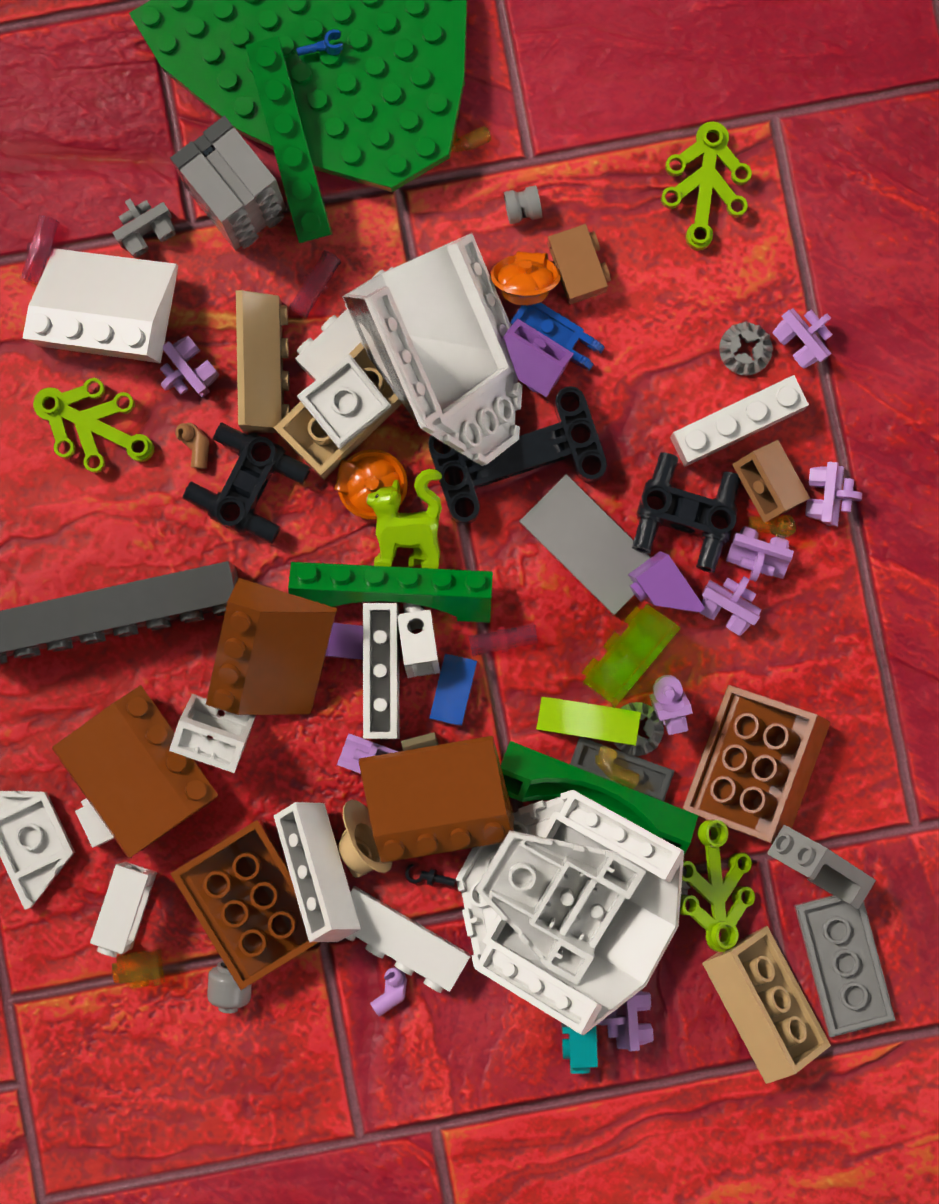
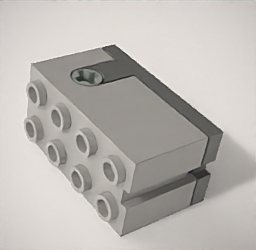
M225 115L207 128L202 136L194 142L191 141L170 157L186 190L235 251L239 247L243 249L249 247L258 239V232L266 226L269 228L274 227L284 218L283 213L287 209L275 177Z

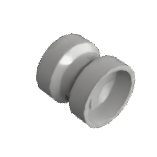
M536 185L526 187L522 192L514 190L503 192L510 224L520 223L523 218L529 217L534 220L543 217Z

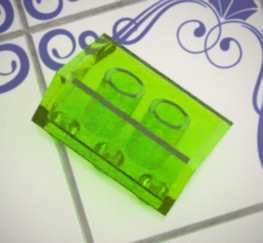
M648 604L642 610L637 606L624 620L629 626L621 635L614 632L603 646L607 650L600 661L593 658L581 672L586 676L581 683L610 707L614 708L619 704L681 629L676 623Z

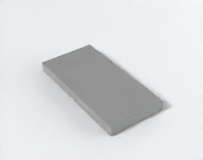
M566 474L519 522L614 616L635 595L630 588L633 581L628 574L651 557L647 553L634 550L632 548L634 540Z
M834 895L794 905L828 1036L834 1037L895 1021L864 901L859 910Z

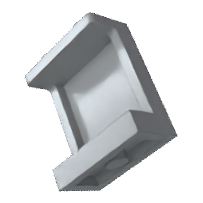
M783 825L768 850L769 856L808 877V881L858 910L876 881L828 848L786 825Z

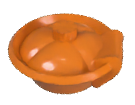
M517 251L515 255L506 257L496 263L491 270L490 277L494 285L501 289L503 297L509 302L517 305H534L546 299L549 291L559 283L561 274L558 267L548 260L547 253Z
M368 449L352 455L348 460H341L334 489L338 491L342 503L351 513L365 519H377L374 510L367 504L368 494L376 492L381 487L392 486L394 480H399L401 505L407 493L408 482L403 466L393 455L382 450Z

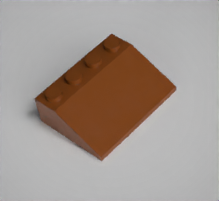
M238 578L227 601L206 705L237 715L311 714L337 608Z
M141 685L112 703L52 747V750L128 859L209 805L218 796L193 759L169 751L175 733Z
M728 685L683 809L707 820H720L728 828L773 844L783 825L791 829L793 827L831 722L817 714Z
M493 736L359 758L373 837L381 863L498 844L504 841L509 830L514 831V814Z
M262 819L254 821L170 873L240 990H243L318 943H309L286 858Z

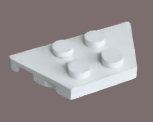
M0 791V858L24 910H27L35 904L75 851L47 792Z

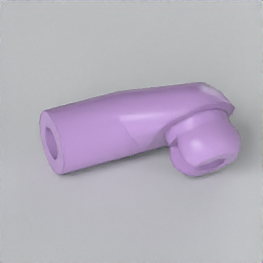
M390 968L386 971L384 975V994L370 1002L379 1017L405 998L407 978L405 973L398 968Z

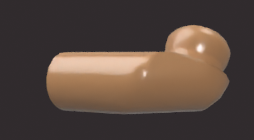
M192 423L178 425L175 431L177 439L192 450L191 468L207 469L208 437Z

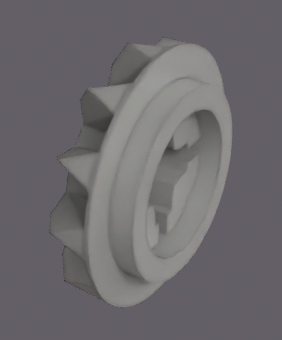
M747 321L732 325L722 336L719 345L720 357L724 365L732 372L740 375H752L760 372L769 363L773 351L770 334L766 333L760 325L748 323ZM741 339L745 340L746 343L758 342L751 350L754 360L746 353L734 355L741 347Z
M634 702L622 706L620 709L641 712L640 720L642 721L645 717L647 718L643 730L649 738L646 739L637 735L636 746L616 742L614 744L622 752L633 756L650 753L658 747L664 735L663 720L659 721L653 707L645 703Z

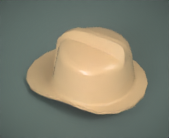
M352 799L346 802L343 807V820L346 830L341 835L338 845V851L342 860L355 878L362 877L372 870L386 873L391 869L392 861L381 863L373 837L368 809L357 800Z

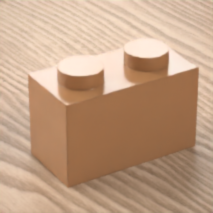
M583 224L548 236L547 244L553 262L560 271V282L569 305L606 293L607 282L611 281V277L606 263H600L596 251L600 250V245L594 231L589 232L587 225Z
M779 440L751 452L732 464L764 523L810 499Z

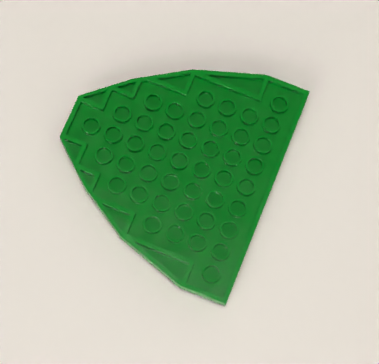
M150 0L129 13L166 74L221 118L225 115L239 134L274 150L245 45L278 36L289 70L312 163L317 171L394 192L450 158L465 85L467 0ZM335 29L341 32L339 39L329 41L332 45L343 43V49L338 55H330L326 51H317L298 56L296 48L323 41L329 30Z

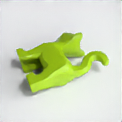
M427 469L421 471L415 479L414 487L419 498L428 504L427 511L398 513L401 503L399 480H394L392 486L381 487L376 492L368 494L367 504L374 510L377 516L376 536L380 547V553L374 559V566L391 567L396 556L397 547L414 549V552L409 556V567L421 564V568L439 569L440 545L437 533L442 506L440 498L428 488V483L440 480L442 478L441 472L436 469Z

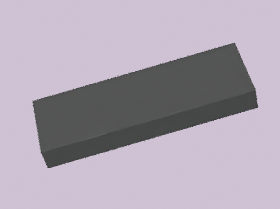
M579 737L570 765L663 802L674 774L672 769L583 737Z

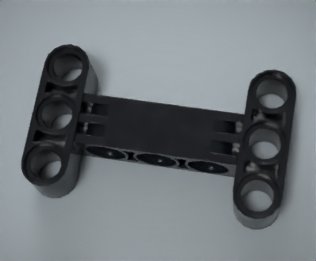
M572 386L561 389L556 396L554 404L559 423L519 436L518 441L487 465L481 466L453 448L446 454L438 453L434 449V444L438 439L432 435L430 436L428 441L429 452L435 469L441 472L442 478L439 482L450 515L455 522L468 525L478 518L480 508L475 489L570 457L576 474L583 482L595 483L603 477L607 467L606 458L585 396L581 390ZM566 396L575 397L579 402V407L571 412L564 410L560 403L562 398ZM576 427L585 428L589 432V440L585 443H577L571 437L572 430ZM588 458L595 459L600 464V471L594 475L587 474L582 469V462ZM450 469L460 470L464 475L462 482L454 486L449 485L444 479L447 471ZM461 500L470 501L474 506V512L468 517H461L455 511L456 504Z

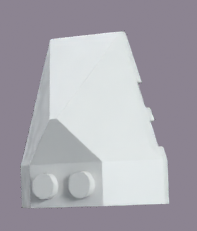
M509 830L475 890L501 919L514 929L522 942L536 953L547 969L578 985L594 959V948L624 899L629 900L647 870L624 858L617 852Z

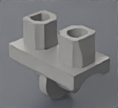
M130 198L125 201L129 210L118 216L124 226L112 232L122 248L125 246L134 258L141 256L149 250L142 237L149 231L154 230L160 242L166 241L176 234L170 220L173 217L164 202L151 209L147 200L135 206Z

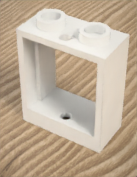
M192 694L179 719L169 751L235 773L256 715H237L224 711L225 715L220 716L218 710L221 709L206 705V698Z
M129 862L115 865L90 944L98 946L97 952L117 957V954H124L133 948L155 881L156 871Z

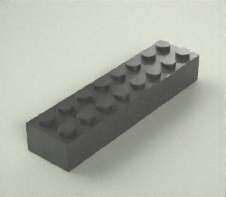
M226 561L1 610L0 664L7 663V657L14 655V658L20 657L21 659L40 656V649L47 648L48 651L53 650V652L72 649V642L76 641L86 643V645L106 641L105 635L114 633V636H119V638L139 634L138 628L147 626V629H152V631L171 627V621L180 619V622L184 621V623L204 620L203 614L213 612L217 616H224L227 601L238 581L236 567L231 562Z

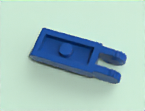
M541 302L534 305H521L510 322L512 326L518 318L574 353L571 361L588 371L592 369L594 364L589 358L573 350L577 341L579 340L593 352L602 353L605 348L599 341L586 334L583 328Z

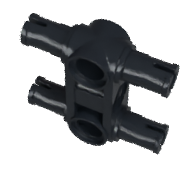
M221 422L213 436V440L239 453V458L221 492L216 494L191 481L182 498L207 511L210 519L224 525L226 528H230L238 533H245L247 531L273 544L281 527L255 514V507L272 474L278 472L303 485L310 473L311 467L286 455V450L282 446L256 433H249L247 435ZM262 445L268 446L271 449L270 457L262 462L256 461L253 455L255 449ZM230 504L238 505L240 508V515L234 521H227L223 517L224 509Z
M661 452L653 477L645 483L636 513L639 524L632 548L639 552L651 553L659 526L679 530L701 537L704 540L696 568L714 573L722 547L730 541L736 524L738 509L735 502L741 480L736 473L724 472L716 499L673 488L671 483L678 457ZM651 496L659 497L663 501L664 507L658 510L650 508L647 498ZM716 515L724 517L727 521V528L718 529L714 527L711 517Z

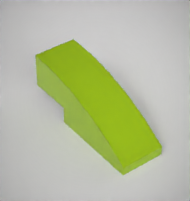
M542 697L536 730L636 746L641 712Z

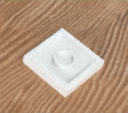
M350 354L297 395L298 399L339 450L392 408L391 404Z

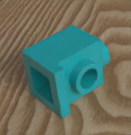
M561 1023L562 1034H568V1039H562L563 1059H569L570 1073H590L591 1067H598L596 1026L585 1035H581Z

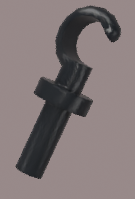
M414 864L408 865L405 870L406 879L411 883L417 884L422 880H427V885L433 886L434 882L455 887L456 879L438 875L437 870L432 868L429 872L422 871L418 879H413L409 874Z

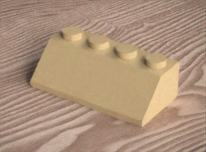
M236 290L238 425L245 434L278 433L274 427L290 412V405L284 404V391H289L290 387L289 371H283V358H289L288 338H282V325H288L287 305H282L278 295Z
M361 342L349 354L391 404L392 408L340 450L301 401L274 427L279 435L323 480L341 464V460H345L402 404L369 359Z
M768 926L738 940L733 948L725 952H717L702 963L766 1084L795 1075L831 1046Z

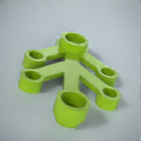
M714 121L704 123L697 131L696 142L680 155H671L665 165L666 172L671 176L677 177L684 172L687 164L703 154L702 167L676 187L666 188L661 196L663 206L668 209H674L680 204L681 199L699 186L695 222L688 228L686 233V243L690 248L697 251L706 249L713 239V231L708 225L712 189L715 190L726 204L727 212L732 217L738 218L743 216L748 206L746 199L736 195L715 169L718 156L731 171V179L735 184L745 185L752 175L751 168L745 163H740L728 148L729 134L727 129L721 123ZM711 132L716 133L719 140L712 143L708 141L707 134ZM675 160L679 161L682 168L677 171L672 170L669 163ZM743 169L746 171L747 177L739 179L736 177L735 171ZM674 193L677 196V201L675 203L667 202L665 199L666 194ZM735 201L740 202L743 210L740 212L734 211L731 208V203ZM698 229L703 230L706 233V238L703 240L696 239L694 231Z
M90 378L84 383V386L63 393L56 388L40 390L34 398L33 407L40 418L49 421L56 441L54 443V451L59 457L64 459L70 458L76 450L75 444L67 437L62 418L75 424L85 453L84 466L92 473L101 472L105 467V459L98 452L92 432L126 448L127 454L137 462H144L152 457L154 445L147 436L143 434L130 436L99 421V419L119 412L123 414L131 412L135 406V401L130 394L121 392L112 401L79 411L68 405L88 397L99 399L104 395L105 386L99 379ZM93 383L100 385V390L96 394L89 393V386ZM123 397L130 400L129 406L125 409H121L118 406L119 400ZM53 398L55 400L54 408L50 410L45 409V401ZM138 441H142L145 444V448L141 453H136L133 450L134 444ZM63 442L70 444V450L66 454H61L59 451V447ZM92 457H99L100 465L97 468H90L89 460Z
M706 820L699 826L697 836L700 842L705 845L709 883L696 871L695 865L690 861H683V867H686L687 873L685 877L682 874V881L688 882L711 904L712 916L699 906V900L693 895H681L680 914L691 916L706 930V941L712 950L725 952L736 945L739 936L736 924L746 908L750 907L755 901V893L750 887H736L743 874L751 869L752 861L749 855L745 853L732 854L728 861L730 869L724 879H722L719 847L723 846L728 839V828L720 820ZM740 858L742 860L741 868H739L738 866V860ZM743 892L745 893L744 902L741 899V895ZM732 893L734 904L726 914L725 902ZM687 900H689L690 902V908L688 911L685 907Z

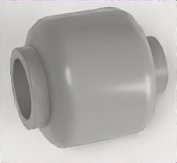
M221 961L208 974V1001L218 1007L220 1012L235 1013L238 1011V1008L246 1006L250 1002L252 984L240 990L225 963Z

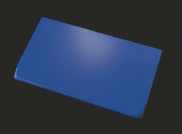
M445 654L429 719L462 726L476 670V660Z

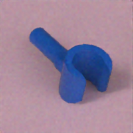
M335 29L329 30L323 41L296 48L298 56L317 51H326L330 55H338L343 49V43L332 45L329 41L339 39L341 32Z

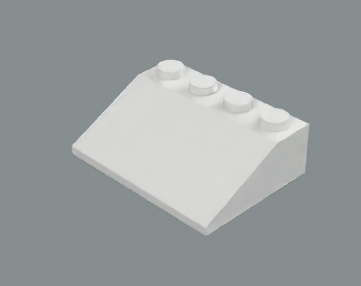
M54 248L28 305L23 339L40 347L161 363L179 265Z

